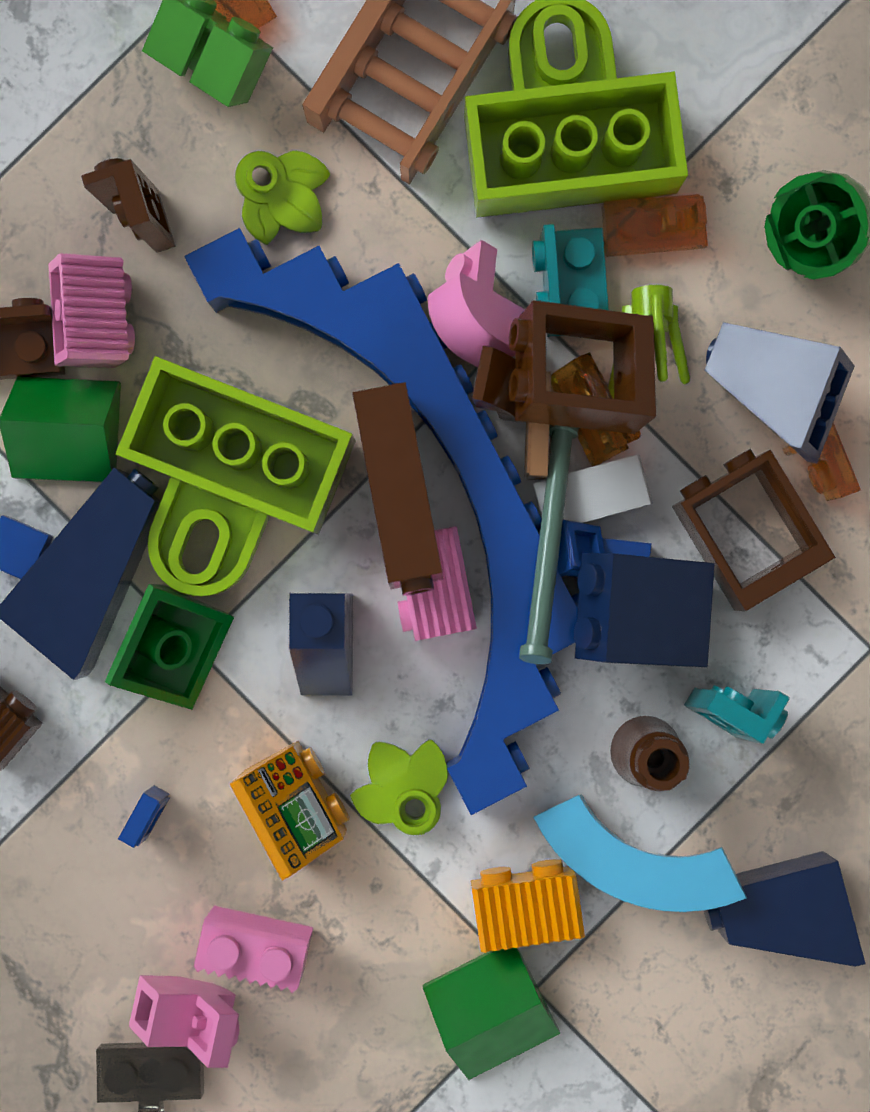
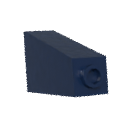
M115 467L0 604V619L73 680L87 677L95 667L148 545L149 531L161 502L154 495L159 487L135 468L130 474Z

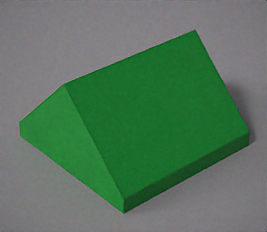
M17 377L0 415V430L12 478L103 482L113 468H117L116 451L118 449L121 382Z
M149 584L104 682L113 687L193 710L234 616L166 585Z
M519 948L489 951L423 984V990L445 1050L468 1080L560 1034V1030Z

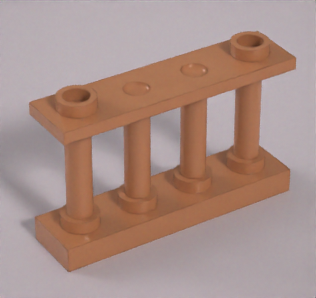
M366 0L302 104L307 123L324 133L332 120L338 122L340 119H343L404 156L400 162L401 180L410 185L418 171L425 174L432 165L439 150L435 142L496 43L504 45L510 38L512 27L518 17L514 14L516 0H500L495 9L481 0H439L483 27L468 52L404 14L405 8L402 5L406 0ZM396 33L457 70L442 95L378 57V50L376 48L385 34L391 36ZM369 76L430 113L416 138H413L351 100L352 94L349 92L358 77L365 79Z

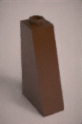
M406 382L352 392L388 584L391 589L401 588L402 595H415L434 590L433 581L443 580V572Z

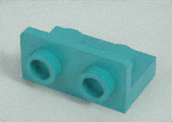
M554 224L543 225L540 240L532 241L534 272L543 273L544 291L536 292V300L609 310L603 228L555 231ZM547 333V337L564 336Z
M713 685L711 690L694 688L684 706L734 737L763 744L767 737L770 739L774 738L785 724L788 712L784 708L790 697L780 691L753 689L750 695L746 697L726 686L725 689Z

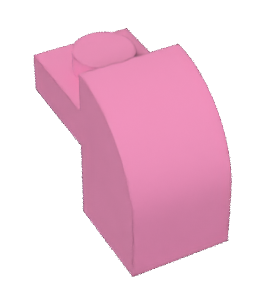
M483 240L477 242L463 254L459 253L454 256L446 269L445 279L447 282L428 295L429 314L437 334L454 354L476 367L479 366L483 346L493 347L511 357L515 356V351H511L509 348V331L515 318L518 319L525 310L493 291L497 249Z
M140 975L129 1027L147 1047H188L207 1068H228L232 1047L237 1043L239 1036V1014L233 1009L236 995L216 984L190 978Z

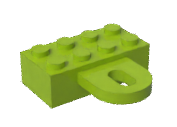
M535 0L529 4L517 17L510 34L508 57L512 91L465 96L464 123L476 218L677 194L688 176L675 71L617 78L611 31L606 19L594 5L586 0ZM550 24H564L572 33L575 64L567 70L555 69L547 60L544 30Z
M155 356L116 455L170 476L149 531L148 553L151 564L163 582L174 590L192 596H211L230 589L246 574L270 516L319 535L356 440L350 432ZM203 520H211L219 529L218 542L207 568L201 573L192 574L183 565V553L195 525Z

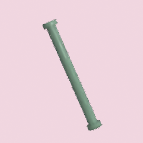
M549 425V436L552 437L527 642L520 647L519 654L520 660L532 664H549L552 662L553 650L548 647L572 440L578 437L579 428Z

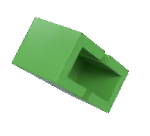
M162 0L142 52L179 76H185L188 68H190L194 72L189 82L227 107L248 103L273 50L272 46L259 39L260 30L238 17H232L230 22L227 21L226 16L215 10L217 3L214 0Z

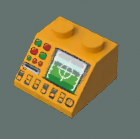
M299 741L245 769L230 783L233 792L282 881L343 840L347 831L344 823L350 820L339 796L336 793L328 796L319 777L325 775L317 755L311 747L303 750Z

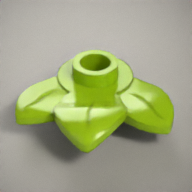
M254 151L244 156L236 168L235 183L238 191L245 198L242 208V220L248 232L264 245H268L275 238L280 226L299 233L318 232L322 227V212L317 196L312 190L318 188L329 178L330 172L327 167L317 158L301 151H290L279 157L265 151ZM257 168L267 170L270 174V183L266 186L257 185L252 178L253 170Z
M429 739L420 745L410 756L405 750L396 745L385 742L373 743L368 758V771L372 783L366 784L351 793L350 797L355 808L362 817L374 824L394 823L400 831L409 835H422L429 832L435 827L440 818L441 804L438 794L448 779L447 764L440 747L433 740ZM418 799L424 803L425 812L421 816L412 817L407 813L405 806L410 800Z

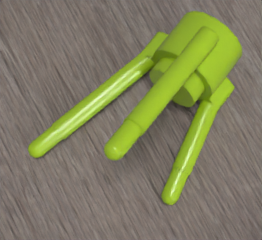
M645 285L631 291L632 305L622 306V312L653 316L655 362L658 380L664 382L668 379L665 332L668 331L680 381L683 384L689 383L690 375L678 323V306L673 305L672 288L665 285ZM614 363L606 398L614 399Z

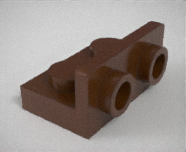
M114 158L102 161L94 167L95 171L81 176L84 188L111 213L117 214L121 225L124 228L129 226L138 241L144 240L157 253L176 247L158 189L131 159L125 161L121 158Z
M18 298L11 301L12 307L0 308V380L16 379L17 377L65 375V366L57 367L54 362L51 307L44 304L42 299Z

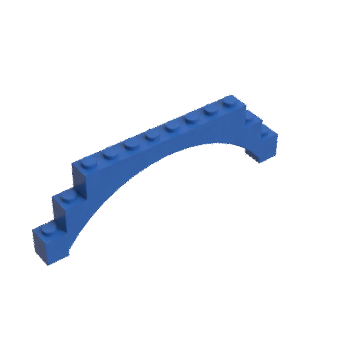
M240 228L185 255L184 257L207 302L216 313L231 307L278 319L305 329L338 346L376 372L389 385L406 382L410 406L432 431L451 461L475 514L486 555L491 594V638L485 680L474 720L461 751L457 757L446 762L447 770L470 815L527 787L521 773L530 768L516 741L506 746L503 739L559 711L553 698L561 695L559 687L548 667L538 670L535 664L519 659L520 647L527 642L540 537L538 532L541 529L542 518L532 501L523 504L514 486L521 483L520 476L508 455L501 459L499 458L491 442L498 435L486 411L482 410L476 413L467 395L474 391L472 383L461 364L452 367L444 351L448 347L437 334L432 321L429 322L420 304L426 302L427 298L416 275L413 273L406 277L398 263L343 291L342 287L348 285L349 281L338 259L334 256L327 260L320 246L263 273L271 265L258 239L248 243ZM558 566L548 647L553 650V654L575 643L574 627L577 622L579 592L572 596L570 595L562 579L564 575H559Z

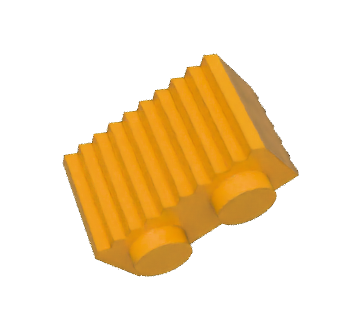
M558 859L535 862L531 865V872L512 874L510 867H494L481 871V879L471 880L481 952L487 953L501 949L508 950L522 946L529 947L542 943L550 944L563 940L570 941L584 938L585 932L575 871L569 866L563 867L562 860Z

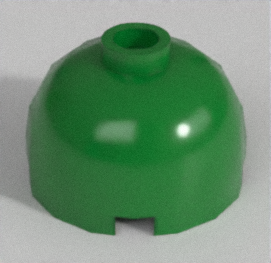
M822 170L795 177L779 189L774 197L776 200L772 204L771 213L766 216L764 228L769 250L779 265L786 270L792 269L797 274L805 275L804 278L815 280L835 276L857 263L870 245V196L862 184L846 174Z

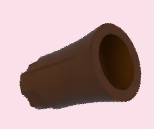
M652 716L632 718L620 726L612 739L610 754L613 766L617 773L627 782L653 791L672 790L682 780L686 779L689 772L687 750L679 740L674 729L665 721ZM659 749L661 752L660 761L655 765H647L649 756Z

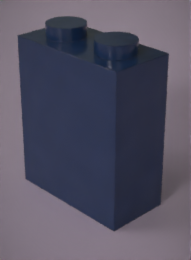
M582 553L581 568L577 578L579 600L577 622L574 627V659L604 663L708 668L715 563L614 553Z

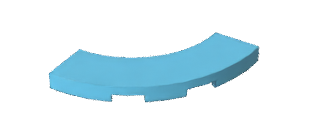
M582 794L533 817L550 846L573 871L599 890L624 902L660 911L692 912L727 906L747 897L723 847L687 856L658 855L640 850L625 843L624 840L606 828L589 808Z

